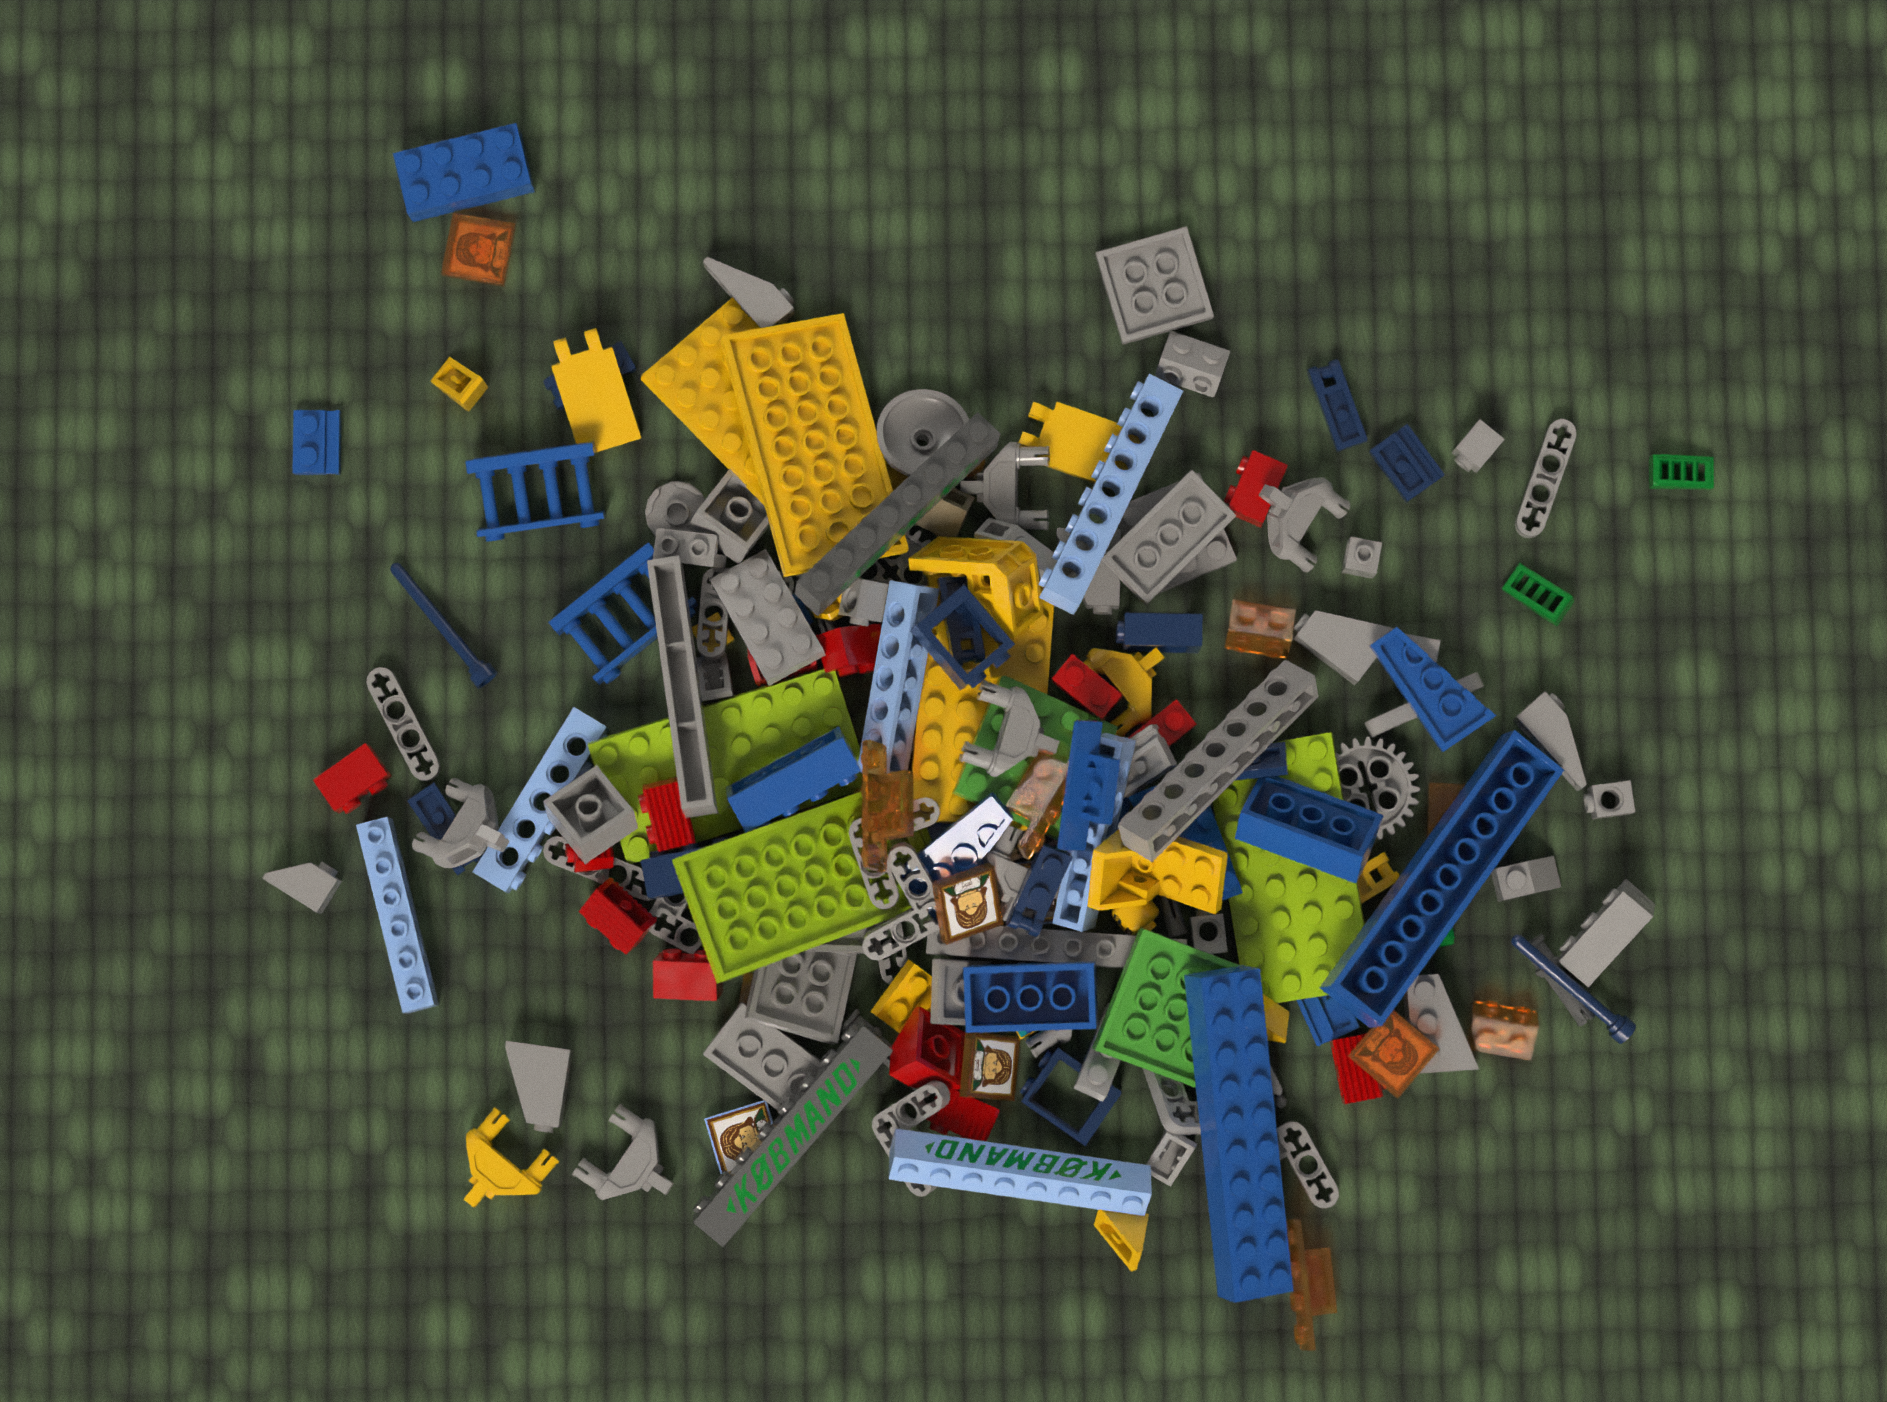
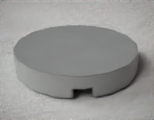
M675 481L660 486L654 490L647 501L645 510L647 525L655 537L658 528L693 532L688 528V525L695 512L705 501V498L700 490L689 483Z

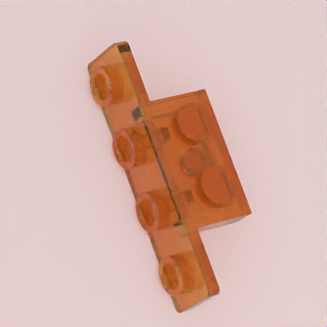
M864 740L862 742L861 825L863 843L861 857L864 868L881 873L887 871V840L914 836L913 772L901 770L887 773L886 746L872 740Z
M1039 751L1006 804L1009 811L1032 821L1017 846L1022 856L1028 860L1034 852L1036 853L1041 849L1045 839L1044 835L1049 826L1054 825L1059 819L1061 806L1064 801L1069 760L1065 764Z
M1286 1219L1293 1283L1290 1304L1292 1310L1296 1312L1297 1325L1294 1326V1338L1296 1343L1300 1345L1301 1350L1313 1351L1316 1350L1312 1316L1337 1313L1330 1248L1304 1250L1301 1219Z

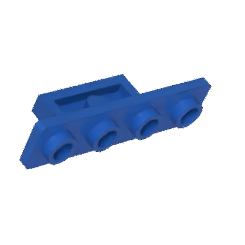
M1075 720L1058 849L1085 850L1089 821L1112 825L1120 760L1099 754L1102 722L1090 720Z

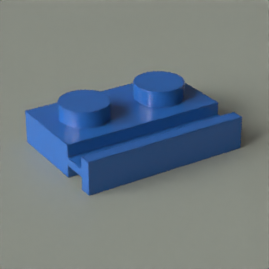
M340 410L293 411L294 475H341L342 412Z
M1329 995L1296 1000L1317 1046L1361 1027L1357 1017Z

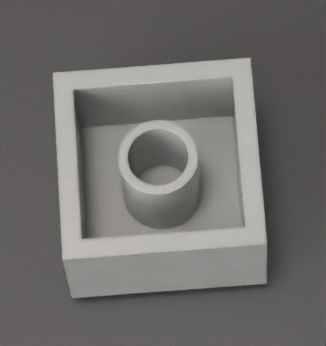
M729 469L695 512L688 528L693 532L718 535V550L739 564L770 524L765 506L746 488V485Z
M597 765L543 801L548 819L584 864L638 828L634 810Z

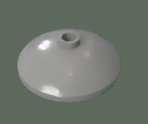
M927 389L911 390L892 399L881 412L876 429L879 448L884 459L892 468L909 477L968 422L969 418L964 409L954 399L941 392ZM924 440L928 445L920 446L917 444V441Z

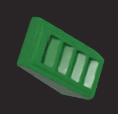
M1652 454L1649 457V489H1714V457ZM1662 464H1667V479H1662ZM1674 464H1679L1680 480H1674ZM1686 464H1692V481L1686 480ZM1698 464H1704V481H1698Z
M1521 563L1518 564L1502 587L1504 592L1556 627L1575 601L1571 594ZM1524 575H1526L1529 579L1520 592L1515 590ZM1534 584H1539L1540 586L1531 599L1528 598L1527 594ZM1547 590L1550 592V595L1541 606L1538 602ZM1557 598L1561 599L1562 601L1553 613L1550 612L1549 609Z

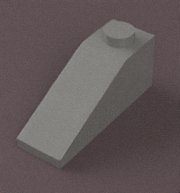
M709 257L703 260L705 269L724 291L738 302L742 310L760 328L784 324L795 314L792 306L795 301L784 288L778 290L772 283Z
M1543 692L1512 720L1540 751L1564 769L1562 775L1576 791L1581 790L1587 783L1568 717L1563 711L1565 706L1553 693L1549 696L1546 692Z

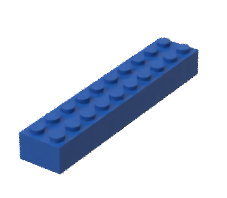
M1516 730L1502 734L1319 988L1369 1028L1382 1026L1561 776L1564 769Z
M1241 965L1186 974L1184 979L1218 1297L1236 1303L1292 1292L1293 1283L1260 968Z

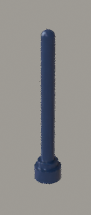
M393 563L390 567L391 573L470 668L468 672L471 675L470 680L480 689L492 681L498 674L494 667L475 656L400 563Z
M1514 935L1512 937V945L1607 1025L1606 1029L1609 1031V1036L1616 1042L1622 1044L1630 1038L1636 1029V1024L1627 1016L1613 1014L1521 935Z

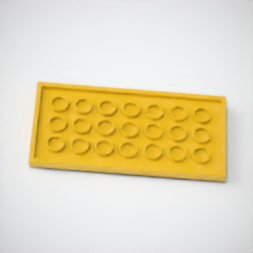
M732 297L643 373L641 380L728 469H731L746 485V488L764 505L720 341L722 335L758 329L760 327L742 310L738 302ZM885 460L894 491L908 476L896 471Z
M844 313L725 334L720 339L784 577L808 572L893 492L885 460L879 448L877 431ZM904 535L880 558L907 553L909 547L906 536Z
M1042 600L1044 614L1016 637H1009L1015 645L1008 650L1011 657L1002 664L1005 676L1047 694L1054 605ZM935 627L932 629V633L938 639L937 630ZM928 653L915 725L909 802L919 798H931L940 807L941 813L937 823L953 824L977 805L952 794L965 763L959 761L960 754L964 753L961 751L965 741L973 743L989 702L977 700L978 692L981 693L979 687L982 681L973 689L967 685L960 690ZM979 664L970 665V671L973 670ZM991 681L990 683L996 685L997 681ZM926 803L920 804L921 810L914 813L910 812L911 808L909 807V820L924 817L925 821L931 820L930 814L935 812L933 806L927 807ZM1013 820L1009 824L1010 826L1022 831L1036 832L1035 830L1028 828L1022 824H1019Z

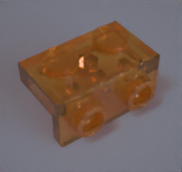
M1233 599L1225 648L1237 652L1266 655L1271 658H1288L1296 610Z
M1474 1001L1473 1018L1467 1039L1470 1049L1531 1061L1539 1030L1538 1013L1523 1006L1514 1008L1502 1006L1494 1001Z

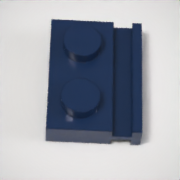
M1408 424L1369 451L1372 458L1406 503L1445 475Z

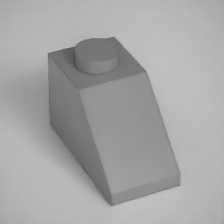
M1554 856L1496 868L1491 872L1498 902L1561 887Z
M321 862L319 866L313 863H306L268 872L262 878L320 914L323 913L342 883L340 879L335 877L338 871L324 862Z

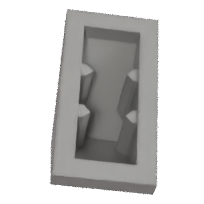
M726 652L717 660L710 661L703 657L696 658L703 706L735 696Z
M1165 1129L1146 1165H1151V1176L1171 1186L1196 1148L1197 1143L1183 1135L1173 1134Z

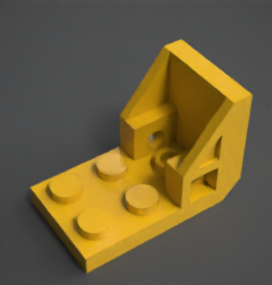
M938 536L908 558L910 571H922L924 575L951 573L953 577L967 576L968 590L1008 637H1016L1044 614L1042 599L1039 598L1041 589L1040 585H1038L1040 581L1037 556L1024 541ZM984 575L989 576L990 585L984 581Z
M1118 829L1093 850L1087 907L1100 911L1146 905L1154 897L1160 895L1216 914L1221 910L1228 853L1178 836L1151 862L1124 846Z

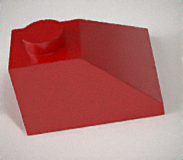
M918 1006L914 1009L892 1045L893 1051L890 1054L889 1075L911 1088H920L930 1081L937 1080L944 1083L948 1089H961L964 1078L966 1033L953 1025L930 1024L931 1012Z

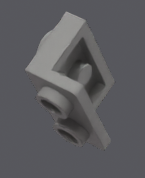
M1170 330L1155 377L1197 393L1214 397L1230 351Z

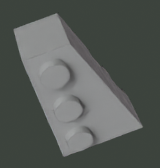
M1627 879L1617 889L1614 888L1602 901L1604 905L1596 914L1592 912L1580 925L1583 928L1575 938L1571 935L1559 948L1562 952L1559 963L1587 987L1596 980L1654 915L1655 903Z
M1439 974L1417 976L1403 996L1405 1022L1438 1049L1417 1074L1479 1069Z

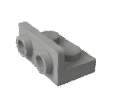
M663 528L656 530L653 559L679 555L681 562L684 564L725 568L727 556L717 554L718 535Z

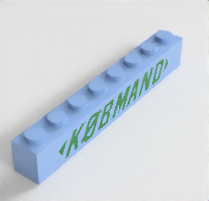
M896 1128L889 1151L890 1180L1145 1216L1152 1195L1151 1165Z

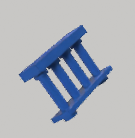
M594 441L466 460L467 474L475 473L476 479L479 478L487 524V528H481L476 531L477 537L485 536L486 542L505 539L504 533L578 522H580L581 528L600 525L599 519H604L606 514L605 510L594 512L587 462H590L589 456L596 454ZM570 459L571 465L575 467L582 514L563 516L555 469V467H558L559 460ZM539 464V469H543L550 514L549 519L531 521L524 472L527 471L526 465ZM507 468V473L511 474L519 523L500 526L492 476H495L494 470Z
M649 542L548 622L559 636L564 632L566 635L571 634L600 670L593 676L599 685L603 681L609 684L622 673L619 669L658 638L655 616L630 587L632 584L630 579L639 572L641 575L645 574L649 578L647 560H653L654 548ZM614 592L616 595L620 594L650 630L636 642L631 639L605 606L607 604L605 599ZM693 596L688 600L691 618L696 614L694 608L698 606ZM589 612L591 615L596 614L625 650L611 662L606 659L580 626L582 624L580 619Z

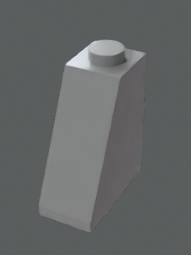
M1057 528L1056 540L1058 543L1060 540L1066 543L1070 533L1065 531L1066 528ZM1116 529L1105 554L1121 539V529ZM1076 541L1079 549L1084 551L1090 550L1085 542ZM1101 560L1082 600L1086 609H1093V614L1107 615L1112 614V609L1119 608L1120 579Z
M1315 610L1311 617L1304 614L1293 629L1298 632L1294 638L1296 642L1355 685L1377 658L1369 645L1390 632L1393 628Z
M506 1041L505 1049L526 1123L534 1124V1130L553 1133L554 1127H562L573 1050Z

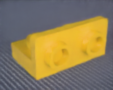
M908 959L870 1012L900 1033L915 1008L920 1006L931 1012L932 976Z

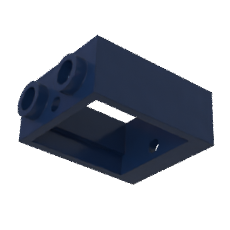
M965 585L910 631L960 690L968 684L972 689L987 677L983 671L991 664L997 669L1011 657L1008 650L1015 645ZM962 604L966 606L1000 646L968 674L931 632L933 628Z
M1125 613L1122 621H1118L1116 625V644H1122V652L1149 653L1157 647L1161 653H1199L1202 648L1203 614Z
M1057 1048L1054 1053L1048 1050L1038 1064L1042 1068L1038 1077L1034 1079L1030 1076L1020 1090V1093L1024 1095L1021 1102L1086 1146L1122 1092L1111 1085L1107 1097L1103 1102L1099 1100L1080 1130L1077 1131L1033 1100V1097L1059 1060L1078 1073L1082 1067L1081 1063L1061 1049Z

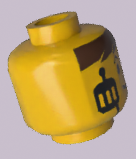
M1151 900L1146 905L1112 909L1111 915L1126 935L1132 936L1138 933L1140 927L1149 931L1157 926L1154 920L1159 915V909Z

